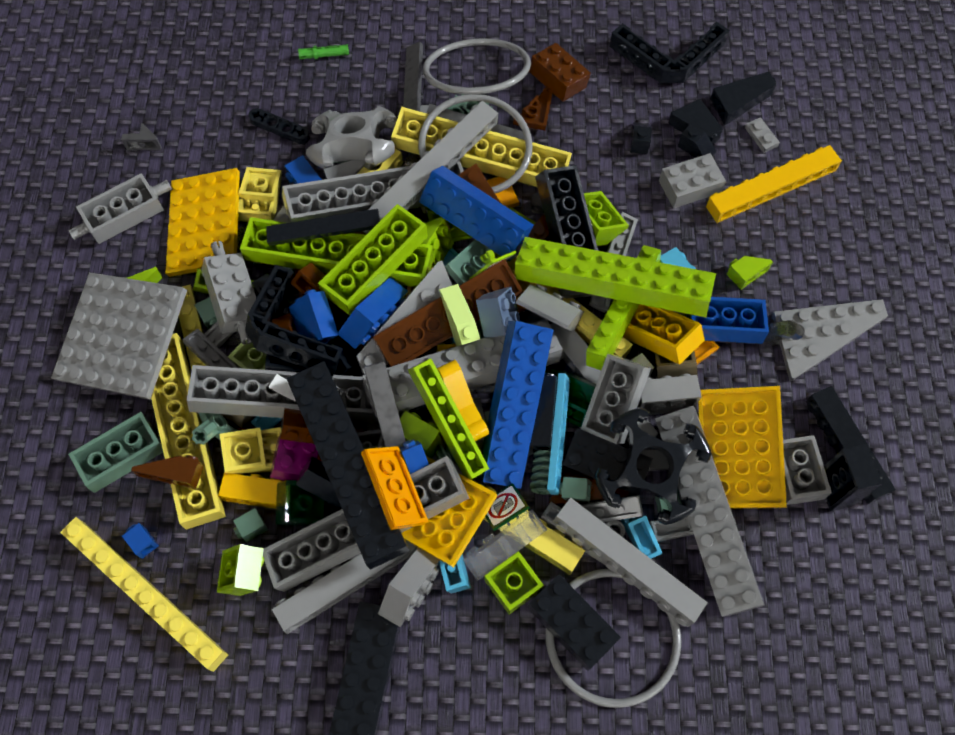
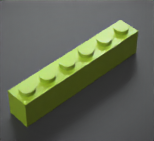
M432 359L424 360L408 369L463 476L473 479L487 471L489 467Z

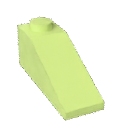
M456 284L439 289L456 346L480 340L474 317L459 285Z

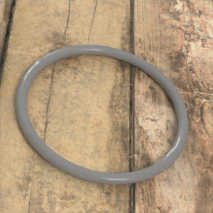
M468 39L445 45L430 54L423 64V75L432 86L446 92L463 95L487 94L509 88L520 82L528 74L531 60L524 49L513 43L498 39ZM489 45L503 47L516 52L524 60V67L516 76L502 83L485 87L467 88L447 85L433 78L429 71L431 63L442 54L468 46Z
M481 94L461 95L441 103L427 116L421 127L418 140L420 158L426 152L428 129L433 120L442 111L463 102L484 101L508 112L523 131L525 155L519 169L508 180L491 188L496 194L516 183L526 171L533 149L529 127L518 111L500 99Z
M600 569L585 573L569 584L575 590L580 585L597 578L623 577L609 569ZM666 612L673 636V647L668 666L652 687L628 698L613 699L597 696L575 683L562 667L556 652L554 635L546 628L547 652L559 678L579 697L604 707H630L643 703L655 696L671 679L678 665L681 652L680 626L675 617Z

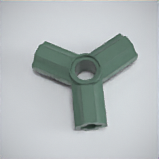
M198 413L202 424L192 431V440L196 444L204 445L214 437L220 440V434L238 430L228 425L226 419L221 414Z

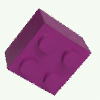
M279 436L270 478L296 483L300 471L313 456L318 459V451L315 444L282 440Z

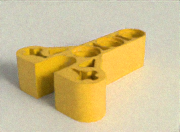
M453 360L438 367L437 370L474 440L477 441L489 435L487 425L473 402L458 362Z

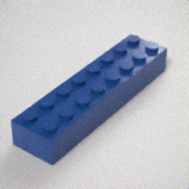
M508 321L487 423L489 435L484 437L481 452L489 469L476 477V479L482 482L509 486L513 483L516 488L521 489L554 329L519 321Z

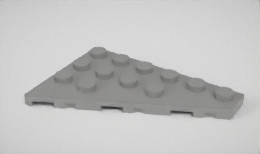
M442 260L436 263L376 334L441 297L439 289L452 286ZM373 338L356 355L363 375L365 374V366L383 361L385 365H388Z
M883 299L773 312L772 317L777 335L790 337L798 334L802 337L799 340H793L778 336L789 381H794L797 377L827 359L834 352L885 320L888 314Z

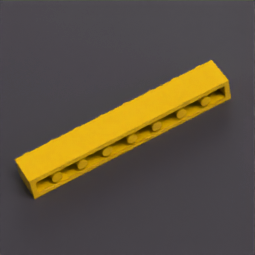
M831 145L824 148L820 147L813 153L802 155L797 160H790L785 165L776 166L767 173H760L753 179H746L737 186H730L723 192L712 194L709 197L706 208L716 223H719L835 172L842 160Z

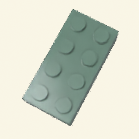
M140 412L68 455L85 486L93 493H96L131 472L133 466L142 465L163 453L161 441L151 423Z

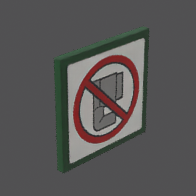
M512 483L496 493L498 496L485 517L493 531L530 508Z

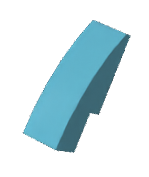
M646 515L621 519L631 542L637 549L650 559L662 554Z

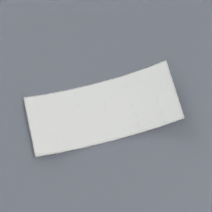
M276 374L269 388L296 401L287 379Z

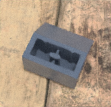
M511 287L484 294L476 300L484 338L505 336L508 321H520V315L516 311L515 306L516 296L512 292Z

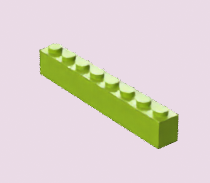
M643 245L637 258L660 262L661 250ZM613 300L586 350V366L602 370L607 354H614L640 304Z

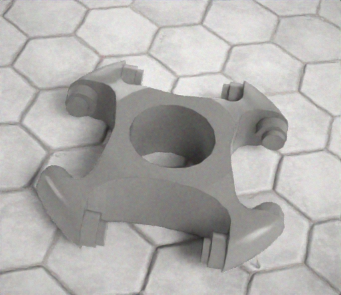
M377 106V108H373L371 111L341 114L331 109L327 110L312 121L311 127L314 134L326 133L320 143L308 147L306 156L313 164L325 170L333 166V162L365 160L369 165H379L390 158L395 152L394 142L378 139L379 134L384 128H394L397 117L391 111L381 106Z

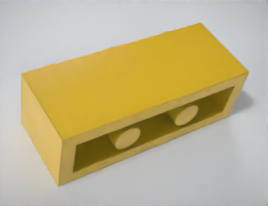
M224 472L218 496L222 501L282 510L287 486L282 480L274 478L265 479L258 474L245 476L243 473Z

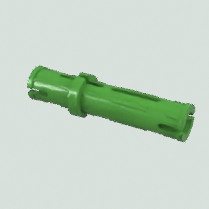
M348 44L325 47L313 46L312 48H298L300 60L308 58L317 60L322 57L349 55Z

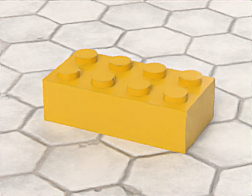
M641 304L638 306L623 335L625 339L679 365L705 340L701 323L670 310Z

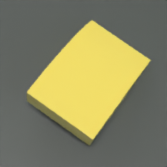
M246 167L238 193L240 198L238 221L249 222L250 217L273 220L275 218L281 187V170Z
M259 427L220 434L225 473L270 472L281 427L261 430Z

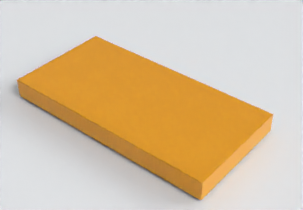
M399 446L364 449L361 455L390 530L421 526L428 523V518Z

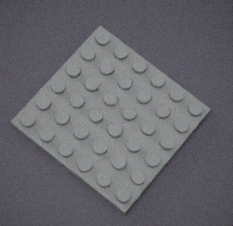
M89 272L51 378L56 381L151 400L187 290L184 287Z

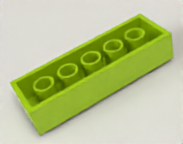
M397 204L318 283L320 290L325 291L326 297L348 315H351L353 310L380 287L428 237L426 224Z

